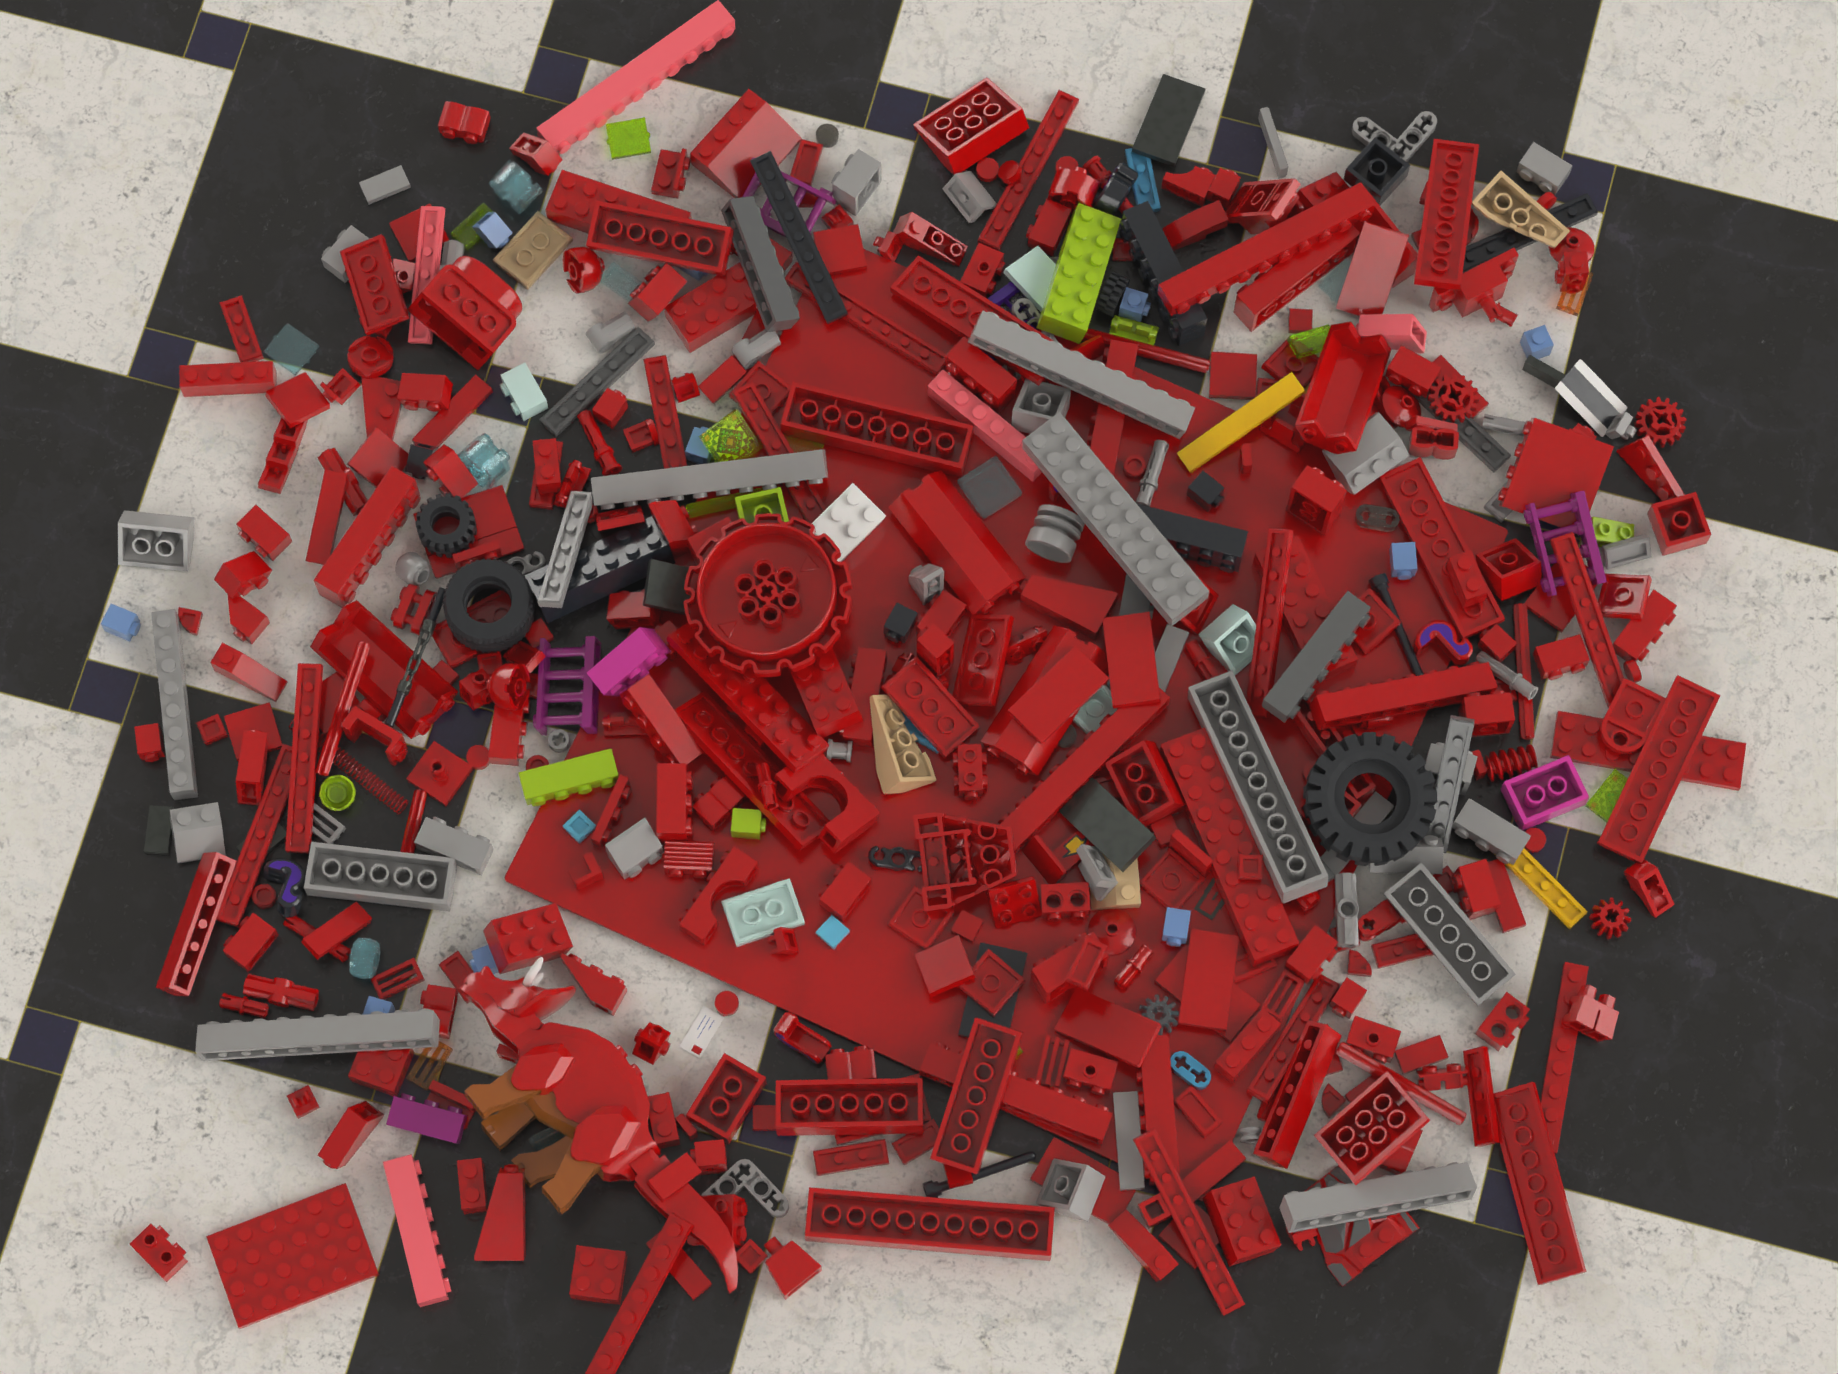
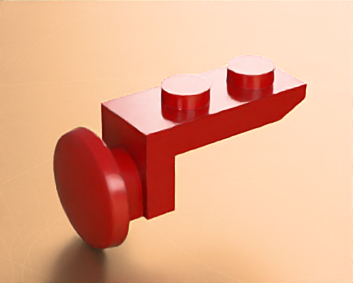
M1337 172L1299 189L1297 194L1300 198L1287 218L1289 219L1350 187Z

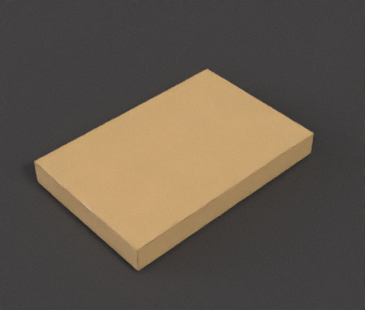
M537 211L496 255L493 263L528 290L572 243L573 238Z

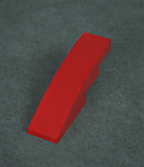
M281 418L273 436L274 442L266 457V466L258 481L259 489L281 494L297 455L308 420L289 428Z

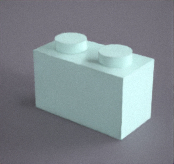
M526 363L501 374L502 383L499 384L505 397L509 395L513 402L510 405L516 416L520 414L523 421L548 409L547 400Z

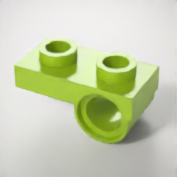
M1591 517L1598 547L1634 537V524Z

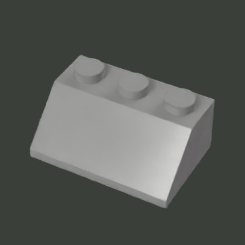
M1376 412L1367 419L1357 451L1334 454L1327 450H1322L1337 481L1344 486L1347 492L1353 495L1410 456L1400 436L1379 412Z
M124 510L118 521V565L188 572L194 541V517Z

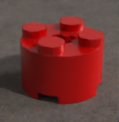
M1058 167L1047 199L1071 208L1073 214L1078 203L1089 207L1093 206L1100 182L1087 175V170L1084 168L1075 167L1073 170Z

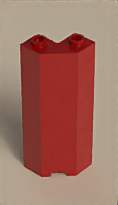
M1351 321L1330 326L1295 424L1296 429L1305 442L1334 454L1357 451L1391 353V348L1382 334L1361 337Z
M943 471L930 473L921 479L922 483L912 490L908 488L902 492L888 508L932 564L942 567L944 579L961 601L967 605L972 615L982 612L986 614L995 607L994 602L1000 596L1006 594L1013 595L1019 591L1020 584L1026 579V576Z
M356 600L342 607L333 624L319 630L310 648L343 678H346L357 642L363 641L368 643L370 650L357 690L387 717L397 694L398 684L405 675L407 664L414 651ZM422 658L418 670L413 676L410 692L405 697L395 725L411 739L418 735H425L430 730L431 725L444 712L449 711L455 704L454 698L458 693L452 685ZM414 659L410 666L412 670H414L415 665L417 663V661Z
M1053 626L980 741L987 748L986 752L990 756L1009 759L1016 765L1015 770L1025 776L1027 774L1039 775L1079 710L1041 745L1008 713V709L1074 646L1081 650L1102 672H1104L1108 665L1107 654L1090 641L1086 644L1084 641L1079 640L1076 637L1077 633L1067 628Z

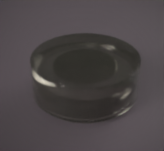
M823 124L818 127L816 131L817 143L823 144L825 148H830L838 142L839 133L834 125Z
M1070 724L1057 746L1068 748L1075 743L1077 732L1073 725Z

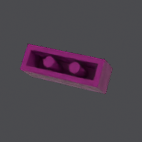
M404 1093L401 1094V1097H393L386 1125L460 1144L468 1116L462 1114L463 1109L449 1105L447 1110L438 1108V1102L426 1099L424 1104L415 1102V1096Z

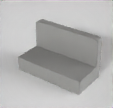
M971 171L956 173L942 188L969 223L975 222L985 210L993 209L997 205Z
M1081 844L1076 849L1082 860L1078 868L1086 882H1089V887L1096 900L1102 901L1118 882L1100 850L1094 846Z

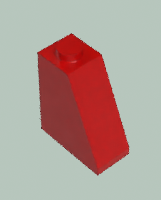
M260 730L243 731L236 775L238 804L259 805L263 796L268 752V733Z
M367 1101L348 1107L318 1153V1156L323 1159V1163L332 1169L346 1166L382 1120L384 1114Z

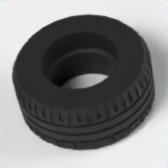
M482 559L481 561L470 562L471 564H466L460 568L461 570L456 571V574L447 583V588H445L443 609L448 626L457 640L472 650L475 649L483 653L507 650L508 647H513V645H516L518 641H521L526 636L534 621L535 603L531 587L522 572L513 567L512 564H508V562L497 559ZM485 589L501 590L507 593L511 599L510 610L503 618L496 622L481 623L475 621L467 612V605L475 594Z

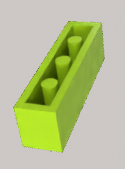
M612 749L518 772L527 806L532 804L534 807L541 806L551 799L564 800L574 793L587 794L593 788L613 787L619 777Z

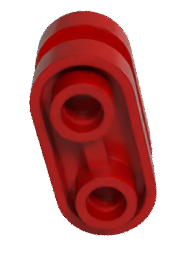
M410 583L407 587L404 586L399 596L400 604L398 608L395 607L391 614L390 620L393 621V627L403 630L409 624L411 625V633L420 635L421 627L429 615L437 592L427 589L424 595L419 594V586ZM418 603L419 606L416 611L415 616H412L411 613L413 611V608L415 604Z

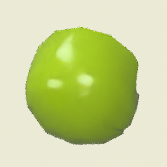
M334 775L326 778L321 784L319 791L322 804L334 811L347 809L354 802L356 795L353 782L343 775Z

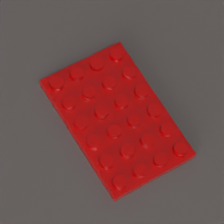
M346 1183L206 1236L239 1329L379 1276Z

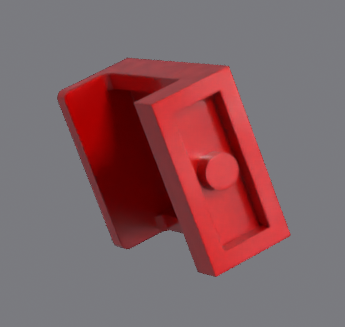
M356 706L351 709L341 724L346 738L354 743L361 733L364 732L388 746L385 753L390 764L393 766L397 762H402L407 755V745L401 733Z

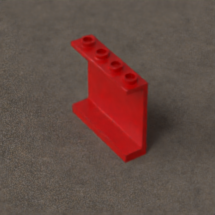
M1531 418L1530 421H1526L1522 430V434L1525 435L1523 442L1517 444L1514 456L1517 457L1514 466H1509L1506 478L1509 479L1506 488L1502 487L1498 495L1499 506L1524 514L1523 511L1526 510L1525 505L1535 503L1537 510L1569 502L1571 493L1584 491L1590 512L1614 446L1537 418ZM1571 511L1539 518L1541 521L1560 528L1574 525V522L1577 521L1575 512L1572 513Z

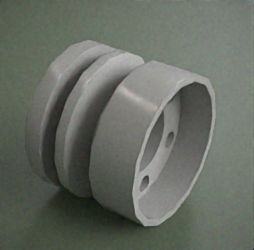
M1054 505L1039 506L1038 516L1034 519L1036 526L1030 529L1025 545L1035 554L1048 560L1060 563L1070 562L1076 549L1074 541L1080 539L1085 523L1077 514Z

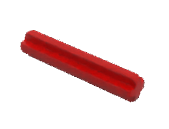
M418 789L414 791L400 852L414 853L415 851L414 841L421 825L427 798L426 791Z

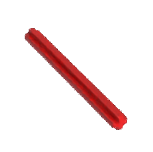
M1088 328L1082 341H1087L1101 334L1106 347H1110L1111 339L1138 344L1137 355L1203 373H1207L1210 367V360L1090 328Z
M1518 603L1513 606L1515 641L1517 642L1515 647L1517 674L1521 673L1523 675L1522 678L1532 684L1527 605ZM1518 692L1521 739L1530 740L1535 737L1533 698L1528 700L1527 697Z
M357 642L315 770L319 775H329L343 732L341 724L349 714L370 650V645L366 642Z
M1341 1042L1339 1044L1336 1054L1378 1079L1388 1071L1411 1098L1457 1125H1461L1467 1115L1464 1111L1347 1043Z

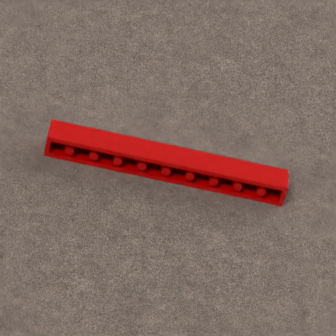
M1360 182L1160 283L1158 295L1171 316L1176 313H1185L1190 309V306L1208 301L1211 295L1217 292L1219 294L1224 293L1231 288V285L1237 282L1244 283L1251 278V275L1257 272H1266L1271 268V265L1277 262L1283 263L1291 258L1292 254L1298 251L1303 253L1310 249L1312 244L1318 241L1320 243L1325 242L1331 238L1332 234L1338 231L1344 232L1358 221L1364 222L1368 220L1373 214L1375 204Z
M1159 688L1161 702L1117 708L1118 710L1114 714H1107L1100 721L1099 724L1101 726L1095 732L1091 730L1083 738L1084 743L1079 748L1073 747L1067 753V759L1061 765L1057 763L1049 771L1050 776L1045 781L1041 779L1032 788L1034 792L1029 797L1023 796L1016 803V809L1011 814L1007 812L998 821L1000 825L1012 827L1015 855L1059 813V810L1092 777L1094 778L1106 767L1105 762L1116 757L1170 704V697L1161 688Z

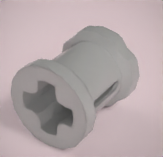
M828 739L827 759L829 761L831 759H844L847 762H851L852 741L840 743Z

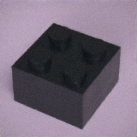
M1375 137L1346 168L1343 180L1350 186L1361 182L1376 202L1381 205L1408 176L1410 164Z

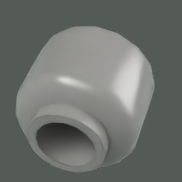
M408 552L398 558L395 572L407 584L410 583L418 586L424 584L429 579L430 564L416 552Z

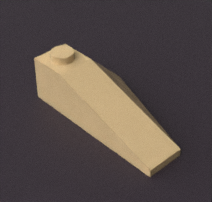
M1502 171L1472 201V206L1487 219L1552 248H1555L1570 232L1569 229Z
M887 695L870 696L876 771L883 794L904 793L934 783L936 777L930 759L926 752L922 753L915 741L918 739L914 733L910 734L904 724L905 718L900 709Z
M1102 853L1118 884L1102 901L1096 900L1090 889L1091 910L1139 908L1141 898L1138 860L1136 859L1122 872Z

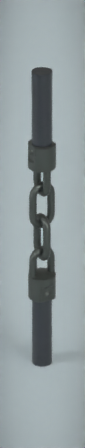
M439 587L429 615L421 627L418 642L407 664L405 675L398 684L397 694L385 721V724L389 727H394L404 699L408 696L412 687L411 682L420 665L426 644L429 642L431 635H433L437 625L436 620L443 605L445 588ZM424 633L428 634L426 640L422 638ZM420 645H422L419 654H417ZM413 659L417 661L414 670L410 668Z

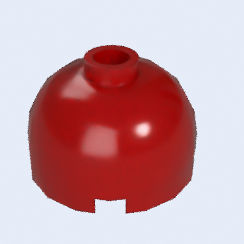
M573 247L564 251L562 259L563 270L569 273L571 280H566L571 290L578 294L594 289L602 279L605 269L603 259L599 258L597 253L588 247Z
M506 663L494 670L487 681V691L495 705L510 711L522 710L525 707L530 695V690H526V682H530L528 669L523 664Z

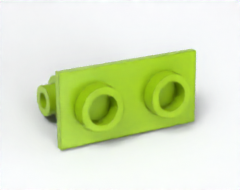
M1115 315L1109 334L1154 345L1159 327Z

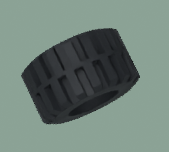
M446 493L445 497L437 494L434 500L431 497L428 498V504L420 506L421 512H417V521H415L419 539L424 548L427 547L428 552L431 554L436 552L438 557L446 554L447 558H452L453 553H459L462 549L468 550L470 548L469 543L473 544L475 541L474 535H477V524L472 508L469 507L465 500L461 501L460 496L455 495L452 498L450 493ZM443 517H454L460 521L458 528L450 534L441 535L433 530L435 523Z

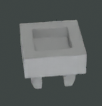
M1627 412L1616 415L1605 435L1611 439L1622 437L1627 440L1628 437L1633 438L1637 431L1636 428L1629 425L1633 417Z

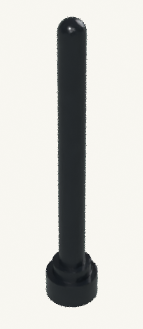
M1386 573L1374 576L1369 580L1372 590L1379 593L1382 602L1400 620L1387 590L1389 589L1388 584L1390 582ZM1401 622L1394 629L1413 674L1416 676L1423 675L1424 673Z
M1029 1151L980 1168L978 1174L971 1173L973 1181L1033 1161L1036 1158V1153ZM932 1180L922 1183L926 1197L938 1198V1196L942 1195V1192L950 1190L947 1180L940 1183L938 1181L933 1182Z

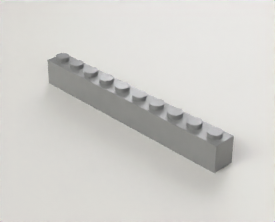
M981 312L968 340V343L1178 439L1186 432L1195 407L1190 406L1185 400L1175 399L1163 390L1153 389L1144 381L1131 379L1122 371L1107 368L1100 361H1092L1078 351H1070L1059 342L1046 340L1039 333L1022 329L1017 323L1007 322L993 312Z
M822 449L591 478L594 506L601 505V510L615 508V503L624 502V507L637 506L640 500H647V504L661 501V498L670 497V500L678 501L684 500V495L693 494V499L707 497V492L716 491V496L730 494V489L739 488V493L752 492L755 486H762L763 490L777 488L776 484L785 483L786 487L800 486L799 481L809 480V484L823 483V478H828L825 450Z
M423 1008L416 1012L396 1010L394 1013L374 1011L367 1015L349 1013L347 1016L327 1014L318 1018L312 1016H301L300 1019L279 1017L276 1020L269 1021L265 1019H254L252 1022L232 1020L229 1023L211 1021L198 1025L195 1052L202 1061L438 1047L440 1019L434 1010Z

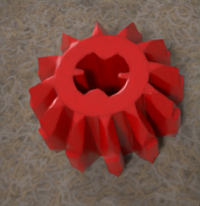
M1610 898L1608 904L1604 899H1601L1599 906H1593L1592 910L1594 913L1590 914L1589 919L1595 921L1591 925L1592 929H1600L1597 933L1598 936L1605 932L1607 939H1611L1612 934L1619 938L1621 931L1626 932L1629 927L1626 924L1631 922V918L1625 915L1630 910L1629 908L1621 909L1622 901L1615 905L1614 898ZM1608 914L1609 917L1613 916L1615 918L1613 923L1611 919L1609 921L1606 920Z

